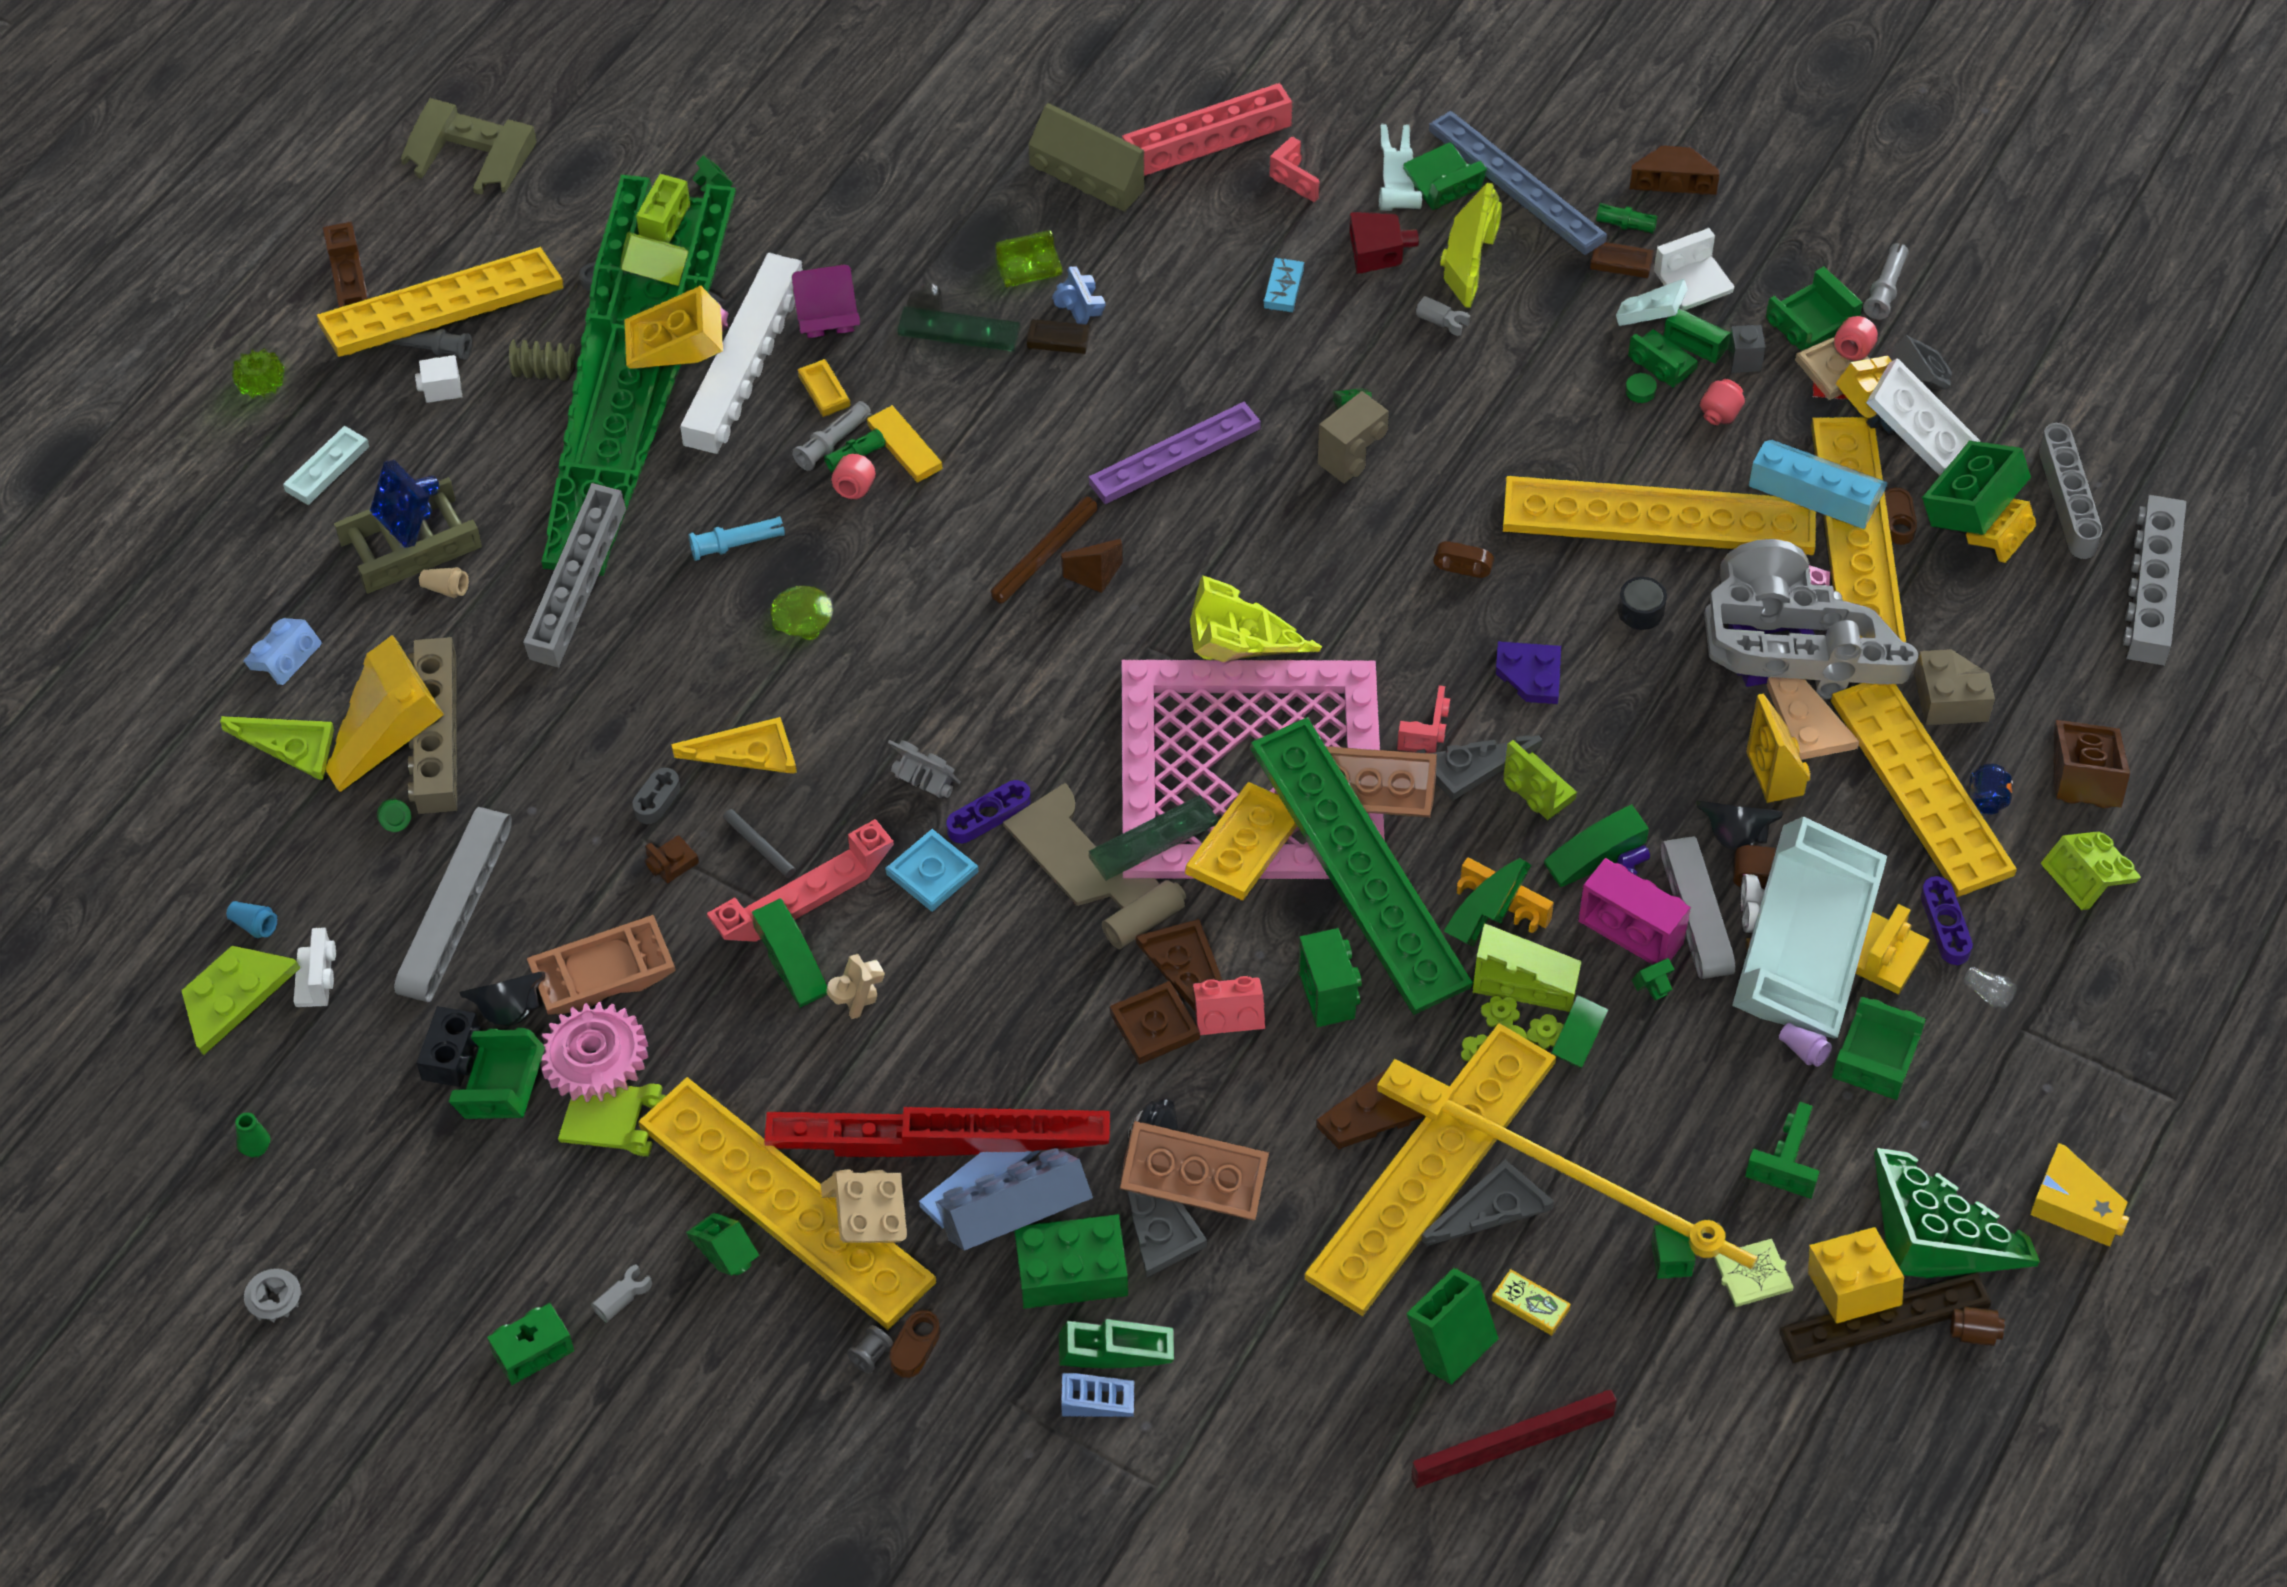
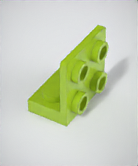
M1514 740L1507 744L1503 780L1512 792H1517L1527 801V804L1534 812H1539L1549 820L1576 800L1577 792L1533 752L1528 754Z
M2099 831L2063 835L2040 863L2081 910L2090 909L2108 886L2137 883L2141 878L2134 869V864L2128 858L2122 856L2113 846L2112 839Z

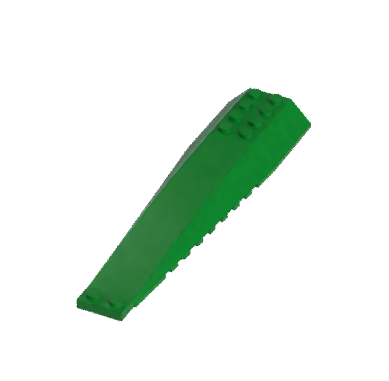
M621 174L594 267L589 295L590 303L585 317V331L582 334L581 353L577 362L576 381L573 384L572 403L568 411L569 420L564 434L563 453L560 456L559 475L556 478L546 533L548 540L541 561L543 569L555 570L592 483L620 490L627 510L681 364L628 368L626 366L625 319L699 286H702L709 292L736 195V188L707 184L703 199L689 197L691 205L669 243L683 247L688 251L680 283L677 286L621 270V257L627 232L639 235L636 215L651 190L650 178ZM621 523L618 527V530L615 534V537L612 541V544L610 546V549L607 553V556L604 560V563L601 567L598 576H604L610 551L614 545Z

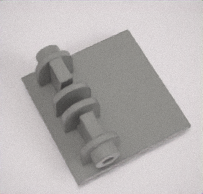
M891 740L888 741V744L902 756L901 761L896 760L891 768V772L895 773L896 778L908 782L915 787L920 784L921 790H926L938 798L943 796L948 798L951 795L953 786L950 784L952 781L957 784L961 783L953 774L955 769L946 765L944 759L932 753H929L927 757L918 751L919 748L904 740H901L900 744Z

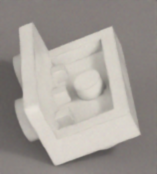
M312 928L311 947L298 948L297 963L300 969L296 972L294 1004L296 1007L328 1006L329 989H333L334 985L331 961H335L336 947L335 942L329 940L326 928Z

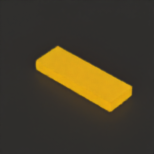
M893 405L867 418L868 427L872 431L878 429L882 433L887 449L917 483L943 469L941 460Z

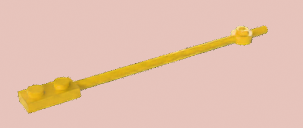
M1396 1059L1393 1060L1377 1084L1378 1092L1435 1121H1438L1444 1112L1687 1236L1691 1250L1700 1257L1712 1258L1722 1254L1751 1270L1758 1259L1757 1256L1725 1241V1232L1718 1223L1711 1220H1702L1692 1224L1451 1101L1454 1097L1453 1088ZM1710 1233L1713 1235V1238L1706 1239L1702 1234Z

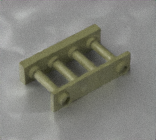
M449 477L334 523L341 547L353 543L364 563L357 567L362 586L367 594L418 574L424 569H430L482 547L478 527L472 519L462 524L450 504L456 501ZM439 508L450 529L433 535L422 514ZM410 519L421 541L404 547L393 526ZM381 531L392 552L375 559L364 538Z

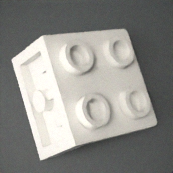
M1709 228L1657 247L1654 272L1665 286L1681 279L1685 280L1687 291L1680 305L1682 310L1693 308L1731 294L1734 291L1733 284L1712 257L1715 235Z

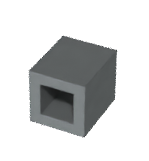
M1761 325L1731 326L1727 349L1731 373L1760 372L1762 370L1765 342Z

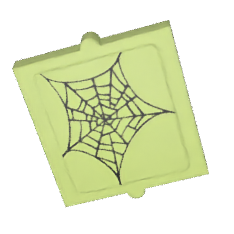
M1772 1239L1740 1247L1758 1257L1752 1270L1722 1254L1714 1257L1722 1275L1721 1284L1727 1287L1735 1307L1793 1291L1794 1287L1785 1269L1786 1261L1781 1260Z

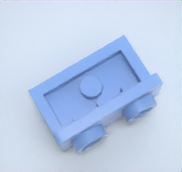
M283 618L272 625L271 632L251 648V653L243 661L250 670L269 672L277 684L284 685L321 645V640L306 620Z

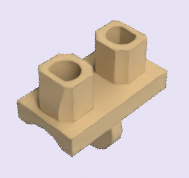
M859 954L849 956L843 976L832 978L828 982L827 995L836 1004L846 1003L850 1010L849 1016L851 1019L861 1016L864 1006L876 1002L877 990L873 984L883 981L884 971L877 960L863 963Z

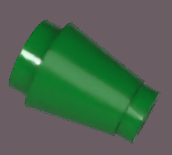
M245 1112L240 1114L235 1121L236 1147L243 1155L259 1157L268 1149L270 1135L252 1113Z

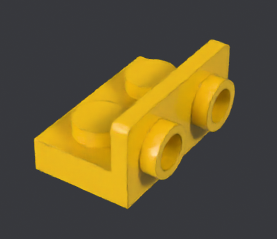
M2013 499L1984 535L1967 532L1968 544L1994 548L1998 561L2006 563L2036 527V520L2030 501Z

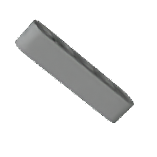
M2052 423L2044 430L2039 455L2068 548L2075 557L2088 559L2093 557L2097 551L2102 534L2101 522L2072 432L2069 427L2062 423Z
M1696 837L1662 841L1661 857L1672 894L1682 899L1686 905L1691 907L1685 936L1698 977L1700 979L1734 974V954Z

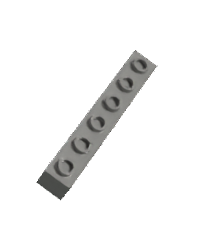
M594 483L591 484L525 637L524 645L529 660L559 668L626 511L620 490Z
M2149 495L2146 506L2139 507L2136 524L2142 526L2141 530L2136 531L2134 548L2139 549V553L2134 554L2131 565V572L2136 573V578H2131L2128 596L2133 597V603H2128L2125 621H2130L2131 623L2130 627L2125 628L2122 645L2128 646L2126 659L2165 666L2172 643L2186 501Z

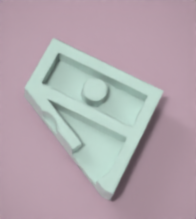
M1685 280L1675 281L1623 301L1616 314L1619 326L1675 316L1687 291Z

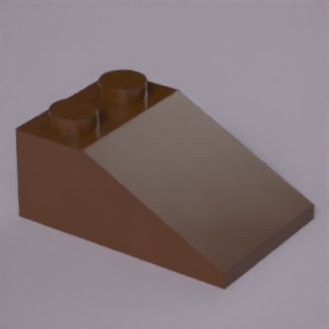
M2055 720L2053 784L2056 799H2061L2071 804L2079 802L2091 803L2100 808H2122L2130 770L2120 729Z

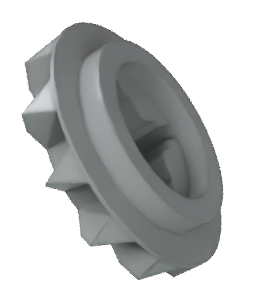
M269 1269L257 1274L250 1280L244 1292V1302L249 1313L255 1315L259 1321L269 1319L274 1323L276 1318L282 1316L288 1318L290 1311L294 1307L298 1308L302 1292L297 1278L292 1273L282 1269ZM266 1288L279 1295V1303L273 1302L271 1299L268 1300Z

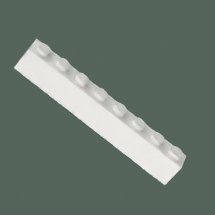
M772 253L767 254L723 341V352L716 354L680 425L683 446L718 454L722 444L727 443L730 436V427L733 421L739 419L741 405L744 399L750 397L752 383L755 377L761 375L763 361L766 355L772 353L774 339L777 333L780 334L782 332L787 313L792 312L794 308L795 298L791 276L796 271H802L801 260Z

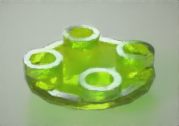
M803 585L791 587L781 592L773 601L770 610L772 624L776 630L783 631L788 635L802 636L807 640L815 639L819 636L820 630L831 620L833 613L831 600L825 592L815 587Z

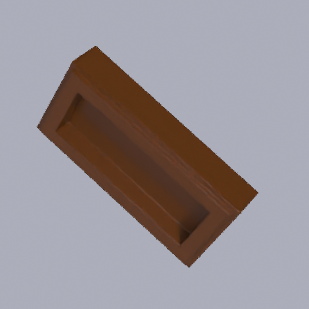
M1605 242L1593 250L1590 269L1649 278L1654 250Z

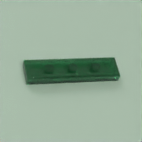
M904 306L897 331L900 336L1015 351L1020 333V322Z
M1201 795L1089 850V859L1103 878L1108 880L1215 826L1218 818Z

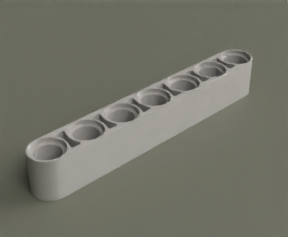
M482 807L475 809L398 971L394 987L397 995L424 1002H430L433 999L508 838L512 824L510 814Z

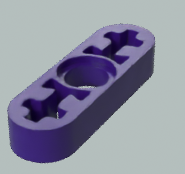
M1020 780L1009 781L951 813L946 821L948 837L955 843L963 844L999 826L1031 804L1029 786ZM1015 794L1017 797L1022 795V798L1018 800L1016 797L1011 798L1010 795ZM985 807H994L998 810L997 814L992 817H985L980 814V811ZM960 824L963 827L967 826V829L963 830L961 827L956 828V825Z
M1939 876L1930 877L1923 884L1921 901L1940 955L1949 964H1964L1970 957L1973 943L1954 889L1947 879ZM1932 890H1936L1938 894H1942L1940 905H1938L1939 899L1937 897V894L1933 892L1931 893ZM1941 915H1949L1956 923L1952 926H1945L1937 918ZM1952 936H1955L1954 942L1956 947L1962 948L1961 952H1957L1955 947H1951Z

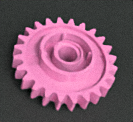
M598 1002L594 1009H590L588 1004L584 1003L583 1011L581 1012L572 1007L570 1017L560 1014L561 1023H550L551 1034H542L545 1050L540 1066L545 1079H548L552 1089L558 1087L561 1096L570 1092L573 1101L580 1095H584L586 1102L590 1101L592 1095H597L599 1101H603L604 1093L606 1092L616 1097L617 1087L627 1090L626 1081L628 1079L638 1080L635 1070L645 1069L643 1060L648 1058L646 1050L648 1043L643 1027L638 1025L635 1015L628 1017L625 1008L616 1012L614 1004H611L604 1010L601 1002Z

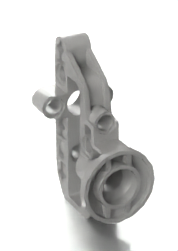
M1777 539L1755 540L1738 546L1729 552L1721 562V584L1711 592V603L1704 612L1708 652L1711 660L1739 674L1815 680L1816 692L1823 699H1831L1833 693L1846 689L1849 682L1902 684L1909 679L1918 659V652L1915 647L1909 643L1902 642L1874 610L1843 601L1841 593L1834 591L1833 586L1811 585L1808 558L1801 548L1791 542ZM1723 624L1751 625L1761 630H1774L1781 627L1827 630L1826 635L1796 633L1772 635L1764 634V631L1725 629Z

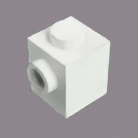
M455 355L419 361L421 373H416L415 378L418 392L424 391L426 403L462 398L460 374Z

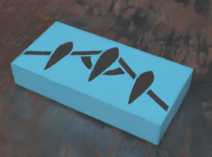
M1275 258L1264 299V308L1286 312L1294 311L1304 271V262Z

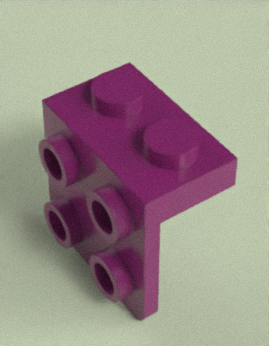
M848 265L802 270L792 274L791 279L800 333H806L807 338L825 335L824 330L836 328L837 333L854 331L855 325H860L851 269Z

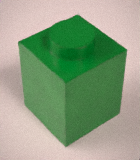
M1663 1224L1654 1225L1651 1246L1657 1279L1692 1277L1696 1259L1694 1252L1689 1246V1238Z

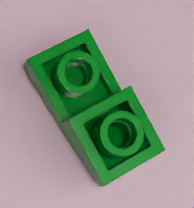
M1577 995L1551 1054L1581 1069L1608 1009Z

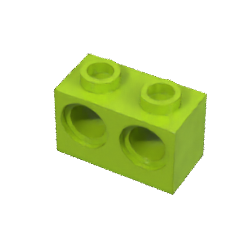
M659 174L636 215L639 235L670 243L691 205L686 180Z

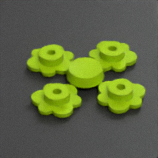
M1493 996L1490 1003L1482 1005L1481 1014L1487 1018L1486 1023L1489 1027H1496L1500 1023L1532 1043H1538V1046L1544 1050L1550 1046L1554 1047L1563 1028V1024L1557 1023L1553 1015L1545 1014L1541 1019L1531 1020V1029L1526 1034L1523 1028L1513 1025V1021H1517L1520 1018V1012L1516 1010L1517 1002L1511 997L1502 999L1499 996ZM1480 1034L1476 1038L1466 1037L1462 1042L1464 1050L1461 1053V1058L1464 1061H1470L1487 1039V1036Z

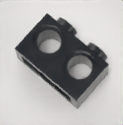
M440 1006L436 1007L416 1062L421 1080L461 1087L464 1076H468L471 1072L473 1065L472 1054L474 1048L478 1047L471 1039L472 1032L483 1031V1028L479 1026L476 1013ZM461 1031V1033L453 1035V1033ZM446 1060H451V1061L448 1062V1063H442V1062H444V1061H446Z

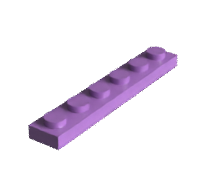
M1242 402L1089 476V485L1103 503L1107 504L1259 430L1261 421L1248 405Z

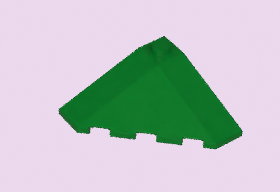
M1876 1148L1874 1158L1886 1245L1903 1275L1934 1278L2038 1266L2040 1260L2028 1235L2019 1229L2015 1234L2010 1233L2007 1228L1997 1223L2000 1216L1979 1201L1974 1206L1969 1205L1964 1198L1956 1194L1959 1190L1956 1185L1938 1173L1933 1177L1928 1176L1925 1171L1917 1168L1916 1164L1919 1160L1908 1152Z

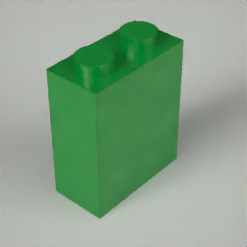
M1453 1268L1406 1313L1425 1369L1451 1385L1499 1339L1480 1282L1456 1268Z

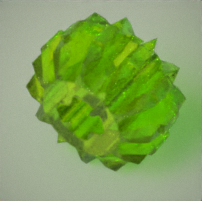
M252 348L250 354L241 353L240 360L233 361L234 370H232V378L242 395L248 394L252 399L257 395H261L265 399L266 393L276 394L277 387L283 386L285 371L275 352L268 353L265 348L260 352H256Z

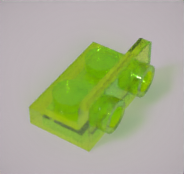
M1051 230L995 243L996 263L1006 288L1062 275V265L1054 247V236Z

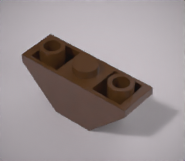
M1660 146L1632 165L1629 189L1717 195L1720 170L1691 147Z

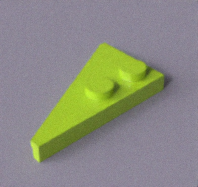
M221 716L220 723L223 731L316 779L323 780L334 733L332 722Z

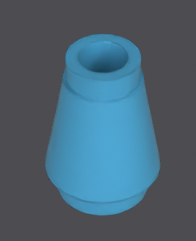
M234 901L228 906L227 918L255 938L269 937L277 926V915L273 913L270 907Z

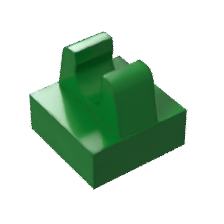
M705 155L696 162L699 170L694 175L693 181L702 186L701 190L704 193L707 184L725 187L732 186L733 182L723 170Z
M1669 958L1640 970L1633 977L1632 982L1637 992L1647 988L1656 1001L1667 996V993L1672 991L1668 976L1675 969Z

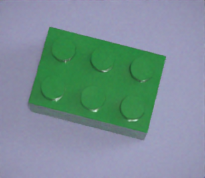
M1969 440L1922 497L1931 526L1984 535L2031 478L2023 448Z
M1119 1214L1026 1225L1014 1230L1023 1309L1128 1296V1275Z

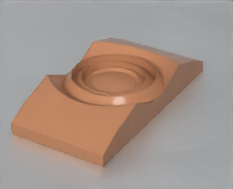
M654 915L527 958L532 974L540 971L545 972L546 977L537 988L548 1015L571 1013L572 1007L577 1011H583L584 1003H587L589 1008H591L603 999L618 993L640 992L676 971Z

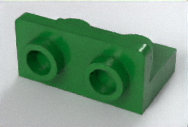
M1654 329L1642 338L1637 334L1630 338L1628 356L1636 364L1643 366L1653 373L1657 379L1664 381L1672 388L1697 369L1698 360Z

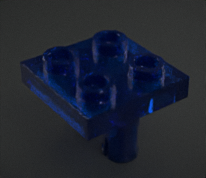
M395 460L384 461L370 512L404 548L415 546L422 521L429 520L431 517L429 514H432V508L428 501L430 495L434 496L438 493V479L434 475L413 479Z

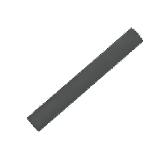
M733 809L725 812L723 819L786 878L794 875L796 868Z

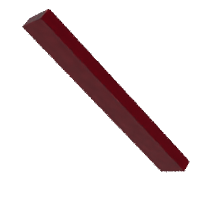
M1606 1390L1414 1460L1411 1475L1415 1487L1419 1488L1611 1418L1615 1413L1617 1399L1612 1390Z

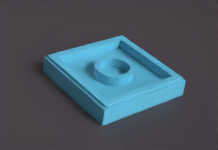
M933 829L885 868L887 876L931 912L979 872L977 864Z

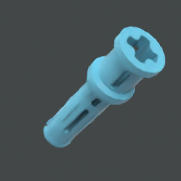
M778 516L773 519L727 530L715 527L712 532L699 535L689 533L688 538L693 558L697 561L700 560L701 556L716 552L722 555L726 554L728 548L784 536V527L771 529L783 524L781 517Z

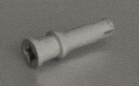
M1899 243L1893 244L1890 247L1879 280L1873 282L1870 288L1871 296L1865 301L1863 309L1873 319H1885L1890 313L1889 304L1897 295L1895 285L1905 259L1909 254L1908 248L1903 244L1899 253H1897Z
M858 401L823 431H816L811 434L810 440L803 446L795 447L792 452L797 464L806 471L814 469L818 460L832 453L834 446L840 440L844 439L862 422L871 417V410L867 404Z

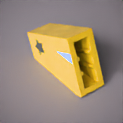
M2058 1143L2030 1215L2109 1247L2115 1234L2122 1237L2129 1217L2123 1215L2128 1202L2070 1149Z

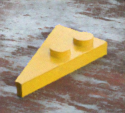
M781 717L671 744L674 758L784 773L797 772Z

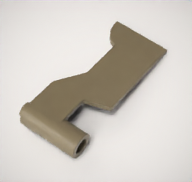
M1066 783L1003 822V826L1076 906L1111 897L1121 910L1102 921V928L1108 940L1117 949H1122L1136 940V936L1145 934L1185 907V892L1176 882L1172 883L1169 880H1165L1160 884L1155 878H1123V862L1104 856L1071 820L1075 814V799Z

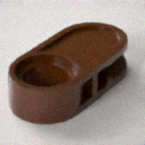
M1890 488L1885 492L1891 541L1899 545L1908 544L1914 539L1917 529L1913 499L1907 490ZM1902 524L1907 526L1909 531L1900 533L1893 526Z
M921 1310L911 1314L891 1348V1368L899 1377L910 1378L918 1375L939 1340V1319L931 1311ZM926 1322L932 1325L933 1331L927 1336H919L913 1331L914 1327L919 1323Z

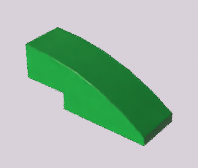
M1631 804L1577 834L1544 860V864L1561 888L1593 874L1605 858L1617 863L1618 855L1646 844L1649 828Z
M1518 858L1487 878L1466 898L1454 913L1444 932L1474 947L1483 930L1484 923L1486 924L1489 918L1501 924L1532 865Z
M782 898L752 911L754 929L768 950V958L799 1008L826 996L827 985L821 971Z
M1105 1319L1102 1325L1067 1321L1059 1333V1365L1133 1368L1169 1364L1174 1361L1173 1328L1110 1319Z

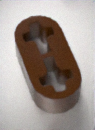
M1444 541L1438 544L1433 561L1442 570L1484 578L1490 575L1494 556L1482 548Z

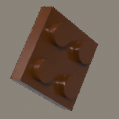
M1170 981L1109 1006L1110 1015L1139 1065L1200 1039V1031Z

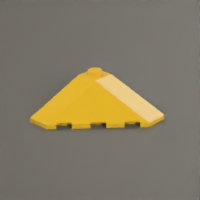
M393 635L367 653L360 679L356 682L349 702L350 706L347 715L342 721L335 740L334 751L326 765L325 770L339 792L343 791L444 715Z

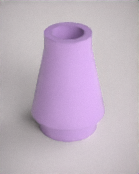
M1787 1023L1779 1034V1040L1784 1042L1807 1065L1813 1064L1816 1067L1822 1065L1831 1052L1832 1045L1827 1042L1826 1036L1797 1027L1792 1023Z

